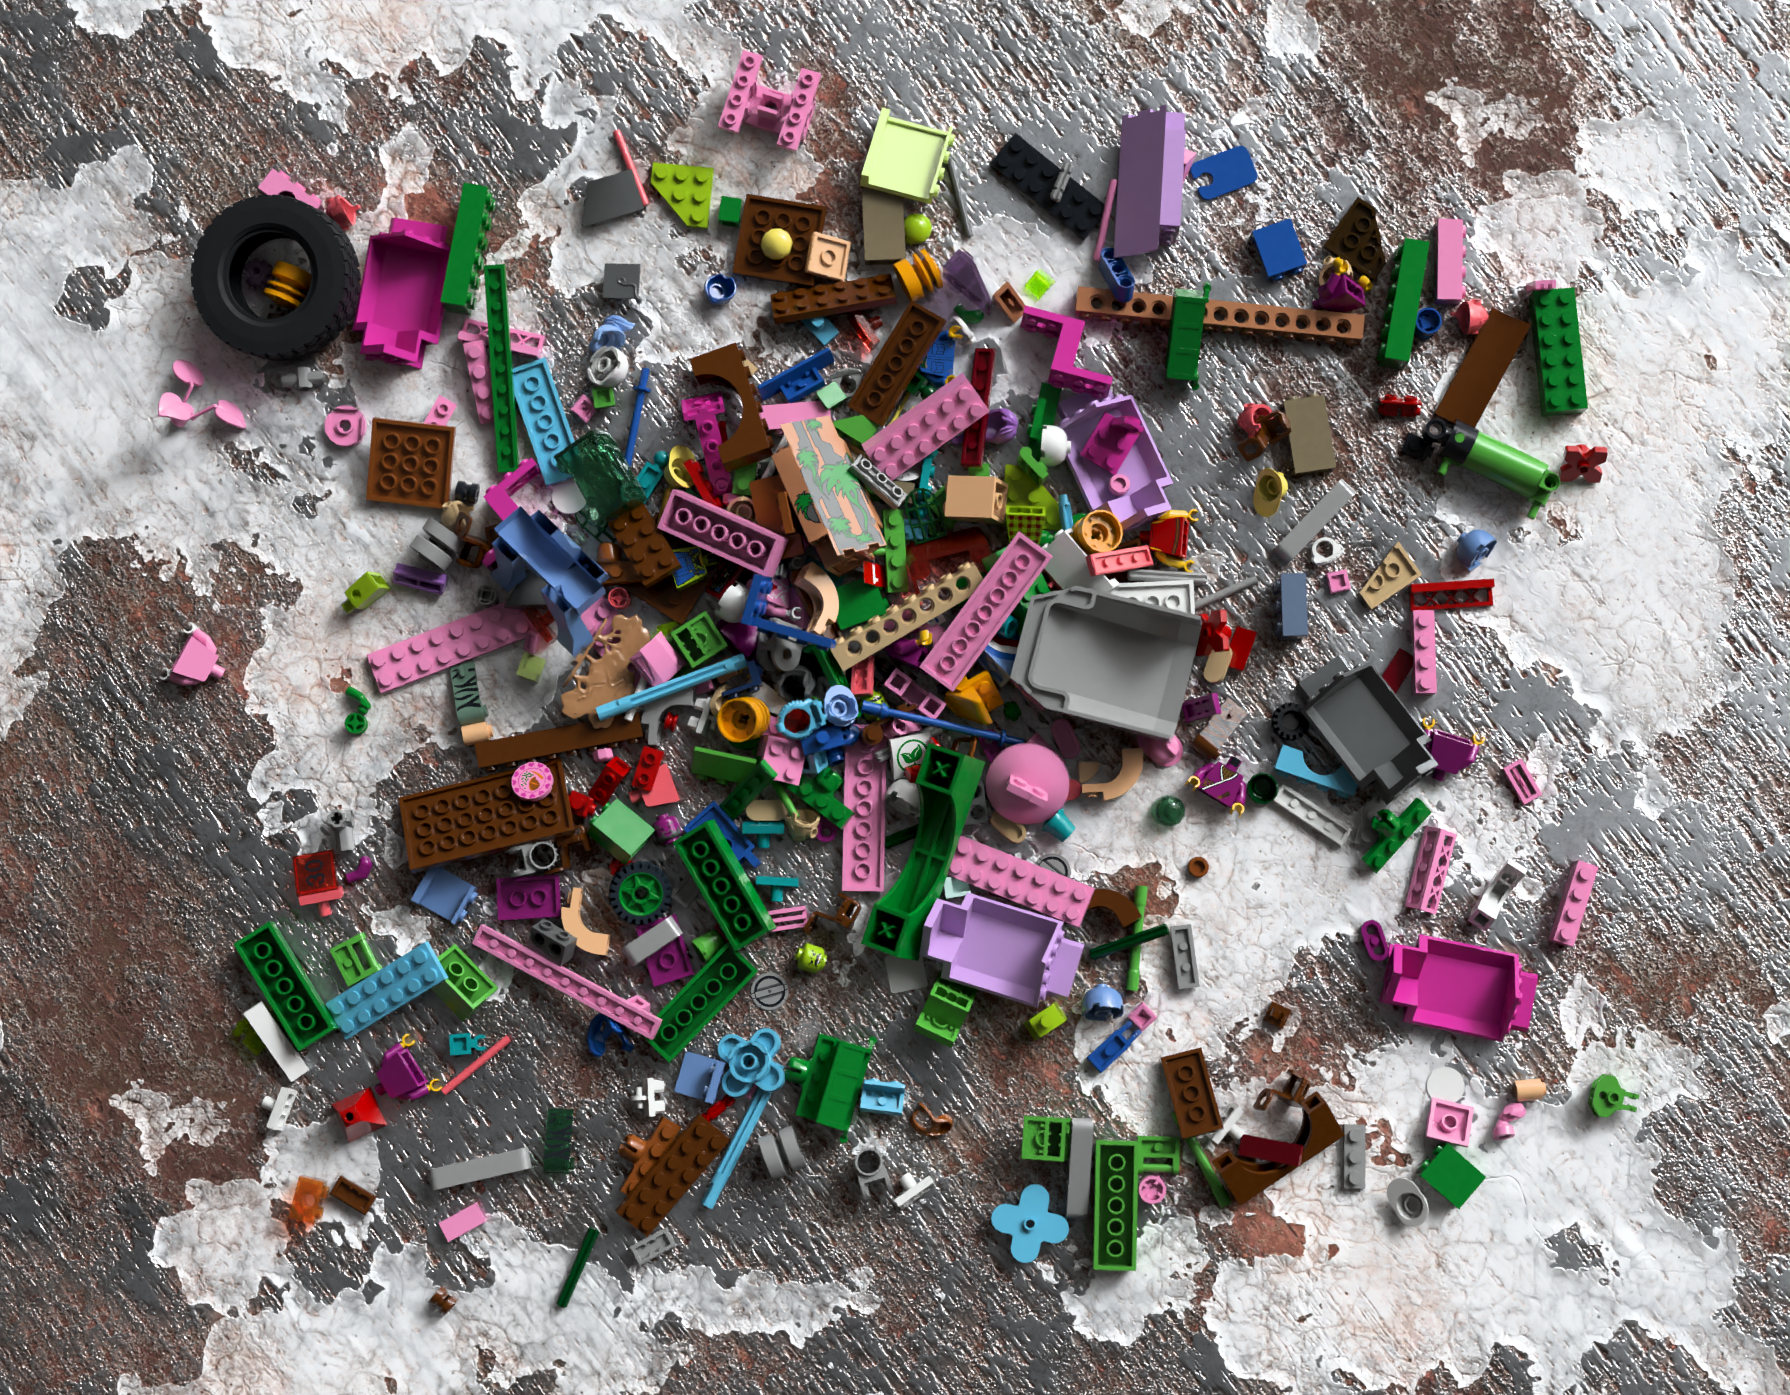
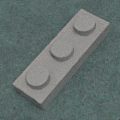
M1191 924L1170 927L1178 989L1200 987Z
M1343 1124V1133L1345 1134L1343 1136V1188L1365 1189V1124Z

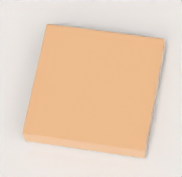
M812 232L805 273L838 282L844 281L851 242Z

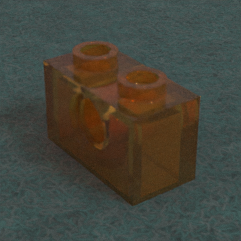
M306 1175L299 1176L288 1218L312 1224L321 1220L324 1207H321L323 1199L327 1198L329 1192L328 1181ZM308 1194L313 1195L315 1198L312 1206L306 1203V1196Z

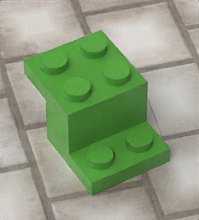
M706 611L671 632L672 637L667 639L669 644L686 662V665L673 675L676 679L699 670L713 661L711 657L729 647Z
M941 970L913 1030L952 1048L978 989L941 978Z
M1024 1115L1021 1159L1067 1161L1071 1118Z

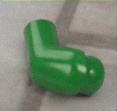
M961 303L953 309L966 324H977L984 318L982 310L967 311Z
M351 686L346 689L345 695L360 703L357 711L366 715L368 710L371 709V704L365 695Z

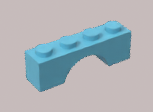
M1286 745L1280 746L1272 769L1277 771L1276 775L1288 778L1292 776L1297 778L1296 782L1304 785L1309 783L1317 785L1316 789L1328 792V790L1335 791L1336 796L1348 799V796L1353 797L1358 786L1343 765L1330 775L1316 774L1306 766L1303 759V751Z

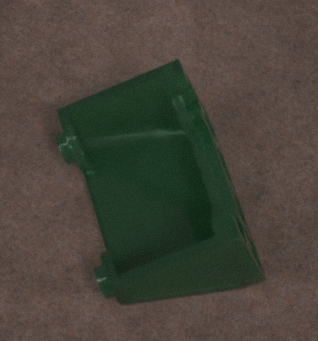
M591 429L554 456L559 471L572 475L590 507L586 510V520L593 527H599L647 500L645 492L618 444L607 431Z

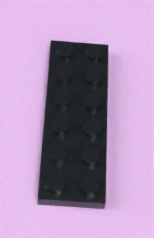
M1015 133L990 162L989 166L1081 240L1085 241L1102 220L1105 204L1071 177L1064 192H1062L1061 200L1056 202L1050 199L1057 177L1062 171L1018 134Z

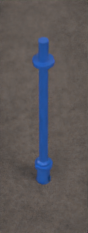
M648 368L641 369L639 384L632 388L637 392L617 497L616 501L610 506V509H612L610 521L622 515L621 510H623L645 393H651V389L646 388L650 371Z
M863 700L860 713L878 716V719L881 720L886 717H892L998 741V747H1002L1004 743L1011 745L1024 743L1023 738L1006 735L1005 729H1002L1000 733L890 709L886 706V703L877 704Z

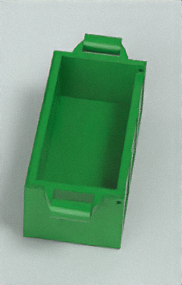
M1208 281L1202 284L1203 291L1175 288L1173 292L1164 367L1167 378L1191 380L1190 384L1193 390L1199 388L1198 361L1205 305L1209 303L1208 298L1211 291V284Z
M874 1036L868 1039V1048L844 1040H840L837 1046L816 1117V1123L843 1130L844 1132L839 1138L841 1143L848 1141V1130L873 1045L877 1042Z

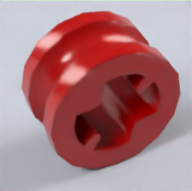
M669 712L663 729H671V732H674L679 715L676 714L674 716L672 712Z

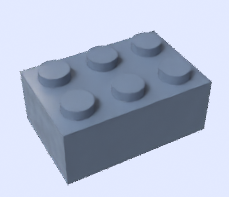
M1306 573L1280 574L1272 584L1273 595H1276V603H1273V614L1277 615V622L1274 623V636H1278V641L1304 640L1308 636Z

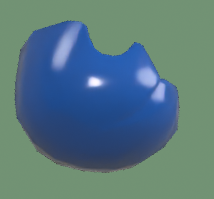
M717 274L709 277L705 282L704 294L713 304H727L734 297L737 285L732 277L728 278L722 274Z

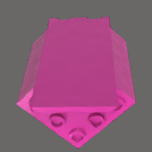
M391 218L388 233L379 232L378 235L370 236L352 330L363 334L360 354L366 356L365 360H381L386 364L399 366L405 364L413 368L422 369L426 345L438 344L445 309L440 301L451 250L448 244L445 243L448 227Z
M1419 934L1415 947L1396 943L1394 945L1389 944L1388 963L1385 965L1384 986L1379 1002L1403 1007V1022L1503 1042L1505 1035H1509L1510 1029L1527 1033L1538 974L1521 971L1522 964L1519 963V954Z

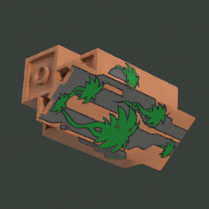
M830 415L780 424L789 447L786 446L778 449L777 453L772 455V459L809 543L817 548L825 569L840 577L862 566L863 560L869 562L875 559L872 552L887 545L880 530L883 528V525L865 484L848 470L854 460L846 442L839 437Z

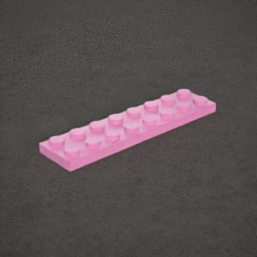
M1018 532L919 667L953 692L1053 556L1021 532Z
M505 601L367 654L381 694L526 639L528 630L536 631L527 607L523 610L504 608Z
M854 724V726L858 727L859 731H861L864 727L868 726L863 724ZM884 736L881 742L873 747L863 746L859 739L853 746L845 747L844 805L855 814L843 828L842 891L884 892L886 811L884 795L886 793L887 760L879 763L875 757L876 752L887 747V739Z
M962 835L960 836L947 874L1079 928L1095 891V888Z

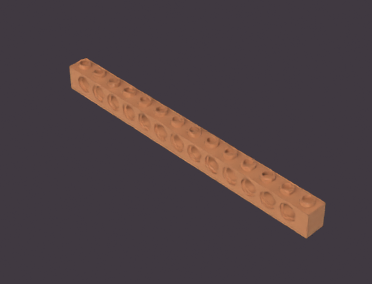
M1078 286L1075 315H1078L1081 319L1098 317L1101 321L1118 319L1121 323L1138 321L1142 325L1158 323L1162 327H1169L1173 296L1134 292L1131 301L1120 302L1114 297L1110 289ZM1209 299V303L1205 305L1202 331L1211 332L1214 329H1218L1227 334L1238 331L1247 336L1258 333L1263 334V337L1273 338L1275 335H1278L1288 340H1294L1295 337L1304 338L1303 340L1308 342H1314L1318 339L1324 340V343L1335 344L1338 341L1344 342L1348 346H1356L1363 339L1365 315ZM1093 301H1099L1102 304V307L1099 309H1095L1092 307L1091 303ZM1119 303L1122 306V310L1115 311L1111 305ZM1139 305L1143 311L1136 313L1132 310V306ZM1160 307L1163 310V314L1156 315L1152 309ZM1221 313L1224 316V320L1217 321L1214 318V314ZM1241 315L1245 322L1237 323L1234 316ZM1256 317H1261V318H1263L1264 321H1265V324H1264V325H1258V324H1256L1255 318H1256ZM1275 320H1283L1285 322V326L1278 327L1275 323ZM1302 321L1306 328H1297L1296 322ZM1316 324H1324L1326 331H1319ZM1337 326H1344L1346 333H1339Z

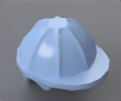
M835 685L825 693L824 712L829 722L835 726L845 727L856 719L858 704L853 693L847 687Z

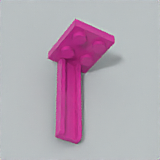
M721 391L681 400L684 420L696 421L710 482L714 488V496L733 492L730 472H727L723 466L717 448L718 445L722 444L716 414L725 412Z
M1104 412L1079 455L1109 473L1116 475L1138 436L1144 430V427L1140 426L1141 421L1133 416L1113 417Z

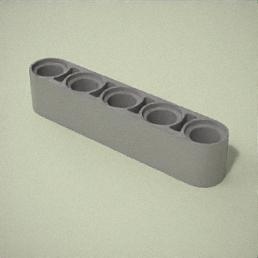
M1341 479L1273 551L1286 564H1289L1357 492Z
M1071 1118L1064 1204L1065 1219H1087L1093 1143V1119Z
M528 1147L429 1169L427 1174L431 1191L529 1169L532 1168Z

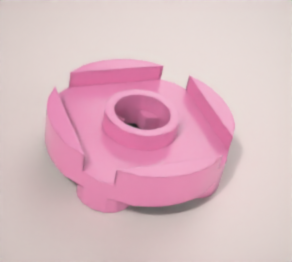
M342 405L335 408L331 414H328L324 427L327 436L333 443L341 447H352L362 442L367 431V422L363 414L355 407ZM344 421H348L351 428L344 432V429L340 428V426L344 424Z

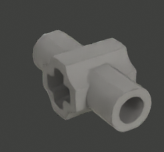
M297 367L293 369V373L281 374L282 387H295V391L313 389L315 384H324L323 370L311 371L310 367Z

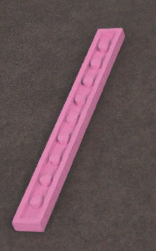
M484 924L480 925L472 944L651 1040L655 1038L663 1021L662 1019L565 967L558 966L535 951Z

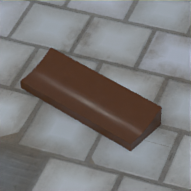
M1492 308L1488 314V320L1478 332L1437 407L1434 416L1449 424L1458 419L1472 427H1476L1531 324Z

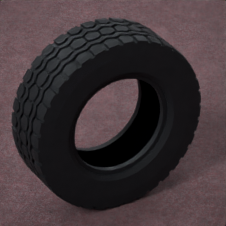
M269 194L246 198L245 201L240 200L232 204L233 207H227L221 212V215L218 214L211 221L212 224L208 225L204 230L203 237H200L197 243L198 248L195 249L193 255L194 263L192 262L191 273H193V276H191V287L194 289L192 290L194 300L197 301L195 304L199 313L202 314L201 317L206 325L210 326L211 331L216 336H219V339L227 345L243 353L273 361L301 359L307 357V355H313L319 352V349L322 350L330 345V341L333 342L340 335V331L343 332L349 324L347 322L351 320L355 312L353 309L357 306L359 299L357 295L360 294L361 286L359 283L361 276L358 269L360 267L358 258L355 255L356 252L352 243H350V239L342 231L343 229L321 210L301 200L283 195L271 196ZM279 238L293 239L304 249L310 262L311 284L303 302L291 313L275 319H262L251 310L243 295L242 272L245 263L260 245Z

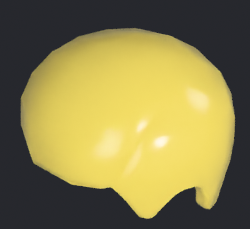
M780 228L771 229L764 234L761 240V249L764 255L770 259L781 260L790 253L793 242L788 232Z

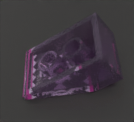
M958 249L943 266L942 277L989 316L992 313L993 303L973 261L974 258L969 252L965 250L962 252Z

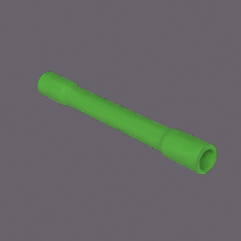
M1135 885L1134 905L1140 912L1142 919L1133 923L1132 935L1143 931L1147 886ZM1141 944L1130 948L1126 990L1138 991Z
M1174 1111L1171 1113V1116L1179 1129L1178 1121ZM1197 1138L1185 1139L1212 1188V1193L1219 1206L1223 1208L1232 1203Z

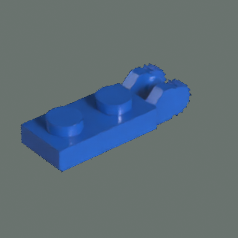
M1130 1019L1119 1030L1116 1029L1086 1057L1100 1074L1131 1046V1043L1142 1033L1138 1029L1128 1039L1122 1035L1125 1030L1132 1026L1133 1022Z

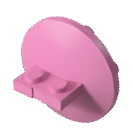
M1020 743L1004 749L993 759L986 776V792L994 809L1004 818L1019 824L1041 823L1053 817L1065 804L1069 793V775L1061 758L1049 748L1034 743Z

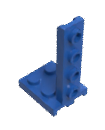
M754 574L741 623L757 627L756 631L769 634V631L776 632V637L782 639L796 638V643L807 646L809 642L817 644L816 648L823 651H828L829 648L835 649L836 641L834 639L761 619L762 614L764 615L767 610L768 603H766L767 595H770L773 582H771L772 577Z

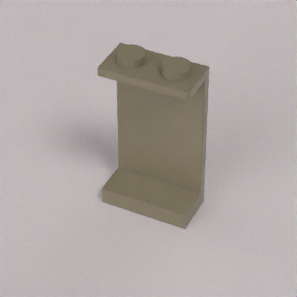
M867 187L862 188L865 266L890 265L904 258L906 259L903 197Z
M1318 393L1306 395V398L1298 399V396L1287 397L1286 401H1283L1281 404V409H1284L1292 432L1289 434L1293 460L1292 476L1297 477L1334 471L1336 463L1324 395L1318 396Z

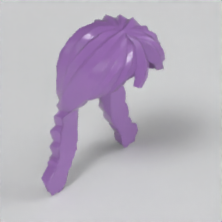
M1004 408L990 410L985 441L993 444H1003L1011 441L1017 433L1018 420L1016 415ZM964 434L953 437L951 443L954 445L963 443Z

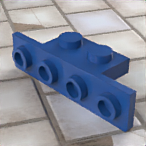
M826 348L799 362L797 365L782 371L777 376L764 381L757 386L763 401L782 391L788 403H794L824 387L826 384L818 371L835 362L830 349Z

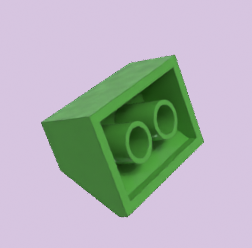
M695 746L691 773L696 775L695 778L707 781L708 778L716 779L715 783L728 785V782L736 783L737 787L759 762L757 759Z
M454 944L438 957L448 979L431 988V990L464 1022L498 990V987Z

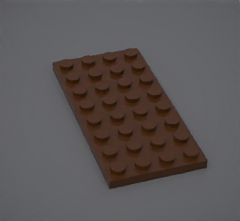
M561 758L541 762L550 769L554 783L551 792L544 799L537 802H531V800L524 801L516 796L511 784L513 774L518 768L399 797L411 873L506 851L515 846L534 844L575 834L576 831Z

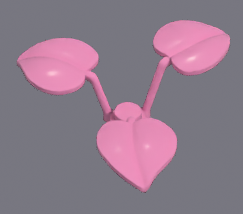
M178 359L174 362L172 366L174 375L180 381L189 383V388L183 401L173 393H164L159 400L158 417H168L174 425L184 427L189 420L194 421L202 414L215 409L214 413L221 421L245 429L246 423L241 410L234 403L227 400H219L217 405L213 404L193 414V407L186 402L194 385H203V373L189 361Z

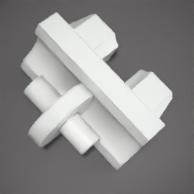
M710 697L707 699H696L694 709L702 711L701 718L691 716L687 725L695 730L697 734L704 737L707 736L709 729L715 731L717 726V717L710 710Z
M642 1078V1087H636V1096H630L631 1101H637V1109L643 1108L644 1116L652 1117L655 1114L665 1112V1102L655 1101L654 1093L664 1092V1081L654 1080V1078Z

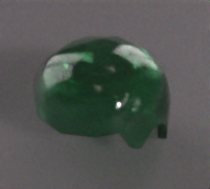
M1164 795L1157 798L1152 804L1151 815L1156 823L1173 827L1183 820L1185 806L1179 798L1172 795Z

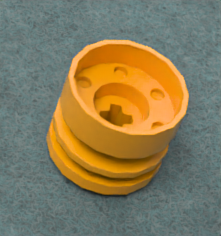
M925 249L919 251L921 260L917 254H912L913 265L905 258L893 264L895 274L908 299L914 302L924 297L922 288L924 286L930 293L934 292L933 284L937 289L943 288L939 268Z
M276 261L271 274L278 279V282L268 280L267 285L273 289L264 288L263 294L276 304L295 310L301 304L300 301H303L306 297L301 293V290L309 291L311 274L292 264Z
M1095 510L1078 520L1072 526L1073 532L1070 534L1088 556L1116 549L1121 543L1123 531L1120 521L1114 514L1106 510Z
M756 697L734 698L726 701L720 707L717 714V725L719 731L726 739L732 742L749 741L761 737L767 731L770 725V713L765 703Z

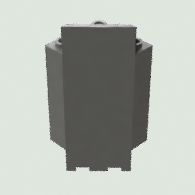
M1339 655L1295 686L1306 701V706L1301 710L1305 718L1361 790L1372 786L1386 805L1394 801L1401 793H1405L1415 786L1422 778L1433 773L1432 770L1439 765L1425 748L1432 741L1371 662L1364 665L1359 663L1352 668L1343 656Z

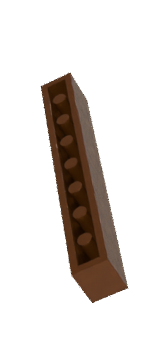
M635 712L632 722L625 720V715L614 716L611 726L608 728L601 727L595 729L591 722L588 721L474 743L478 767L485 769V772L496 771L498 766L505 765V768H512L518 766V762H538L539 758L546 757V760H553L559 758L558 755L565 753L567 756L578 755L579 751L586 749L587 752L599 750V747L602 746L616 748L623 742H628V745L640 743V739L645 738L641 724V715L639 712Z

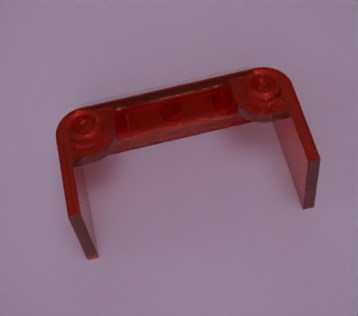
M972 527L949 533L946 536L915 545V542L910 543L906 547V562L915 596L920 593L917 581L927 578L930 574V560L969 551L973 562L983 564L981 559L991 554L984 532L980 528Z

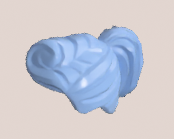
M607 316L604 320V325L600 326L592 336L589 343L591 352L594 354L602 346L621 348L625 344L623 332L632 330L635 323L628 322L620 316Z

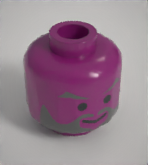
M667 813L656 817L657 821L653 823L652 827L655 829L654 835L658 843H663L666 846L672 844L681 836L682 830L677 817H669Z

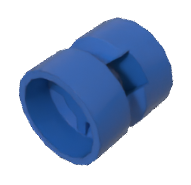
M1430 307L1423 308L1417 313L1414 336L1417 339L1428 340L1441 327L1442 317L1436 309Z

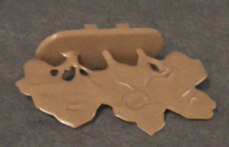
M622 614L615 615L611 624L613 632L602 636L601 631L607 622L605 617L592 636L594 641L584 648L581 654H577L570 663L573 665V668L561 687H565L572 678L576 681V687L574 690L565 692L561 696L563 714L572 719L589 714V721L595 729L611 726L614 716L600 721L596 707L635 693L636 687L633 685L635 682L634 674L628 670V665L632 663L629 659L650 641L649 630L642 626V619L637 614L630 618ZM619 630L621 633L615 634V631ZM612 637H618L621 639L620 642L616 644L607 642L608 639L611 641L613 639ZM595 641L603 643L605 648L604 655L597 660L587 654ZM607 645L611 646V651H608ZM584 659L590 662L589 674L587 676L576 674ZM581 683L586 686V689L581 688Z

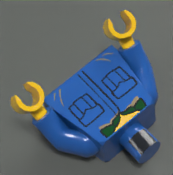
M953 325L949 330L940 332L920 365V374L934 387L941 388L956 377L953 375L955 340L952 339H962L963 335H956L957 330L962 329V327Z

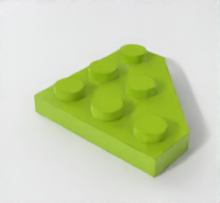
M653 162L652 186L661 194L667 204L677 213L688 228L708 229L714 168Z
M1006 464L1004 482L1008 484L1007 505L1046 507L1043 530L1060 531L1062 525L1058 502L1043 485L1039 487L1019 465ZM1005 517V525H1000V526H1002V527H1007L1006 517Z

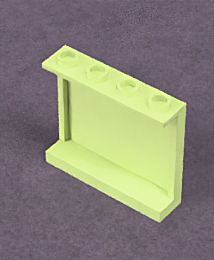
M882 108L862 170L860 186L931 204L933 197H937L940 185H937L938 180H943L945 168H942L943 163L947 164L950 152L947 151L948 147H952L955 135H952L953 126H950L948 132L889 117L890 109Z

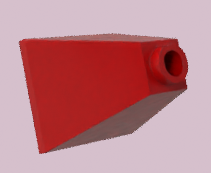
M371 1087L331 1104L348 1143L387 1126Z

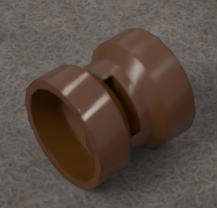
M441 1286L428 1303L439 1308V1312L445 1316L458 1299L455 1296H450L447 1293V1289Z

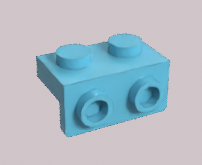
M878 1079L863 1080L860 1111L902 1116L905 1085L897 1081L888 1083L880 1082Z

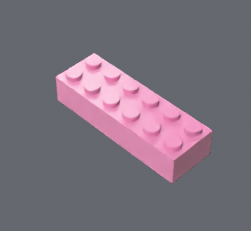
M962 372L861 445L877 469L892 481L990 411Z
M672 489L657 527L766 577H774L789 541V538L684 491Z

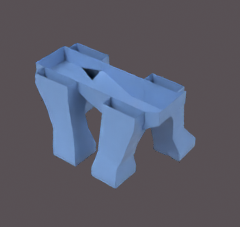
M520 506L494 528L499 536L492 543L498 567L490 574L507 592L527 577L525 566L547 583L541 590V593L557 623V640L575 657L582 649L594 641L581 619V614L606 593L602 583L609 579V575L593 559H590L570 537L562 534L560 529L540 510L529 516Z

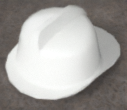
M1397 1178L1389 1183L1387 1198L1402 1223L1412 1227L1423 1224L1428 1217V1203L1418 1187L1406 1178Z

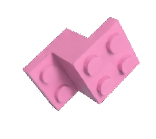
M770 716V725L759 739L756 756L761 757V761L765 759L778 774L774 780L799 786L806 757L804 756L800 739L799 741L790 740L785 735L783 736L782 732L778 733L775 726L778 723L777 717ZM784 719L785 729L792 733H797L806 728L805 724Z

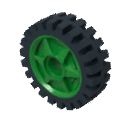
M630 862L628 865L622 866L611 880L609 887L611 905L619 917L629 923L632 922L640 925L641 923L648 924V922H654L667 911L671 902L672 892L668 877L662 869L650 862ZM638 888L646 890V894L643 897L635 896L634 893Z

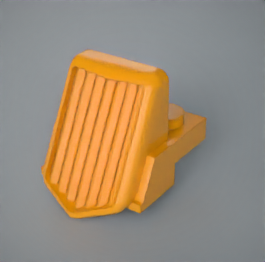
M987 670L969 680L964 676L953 692L949 689L945 693V703L954 714L983 725L992 724L993 721L988 712L1004 704Z

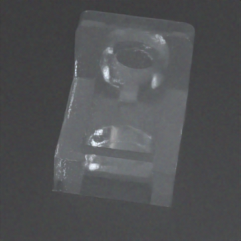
M801 1017L793 1040L797 1042L796 1046L807 1050L809 1046L814 1047L821 1023Z

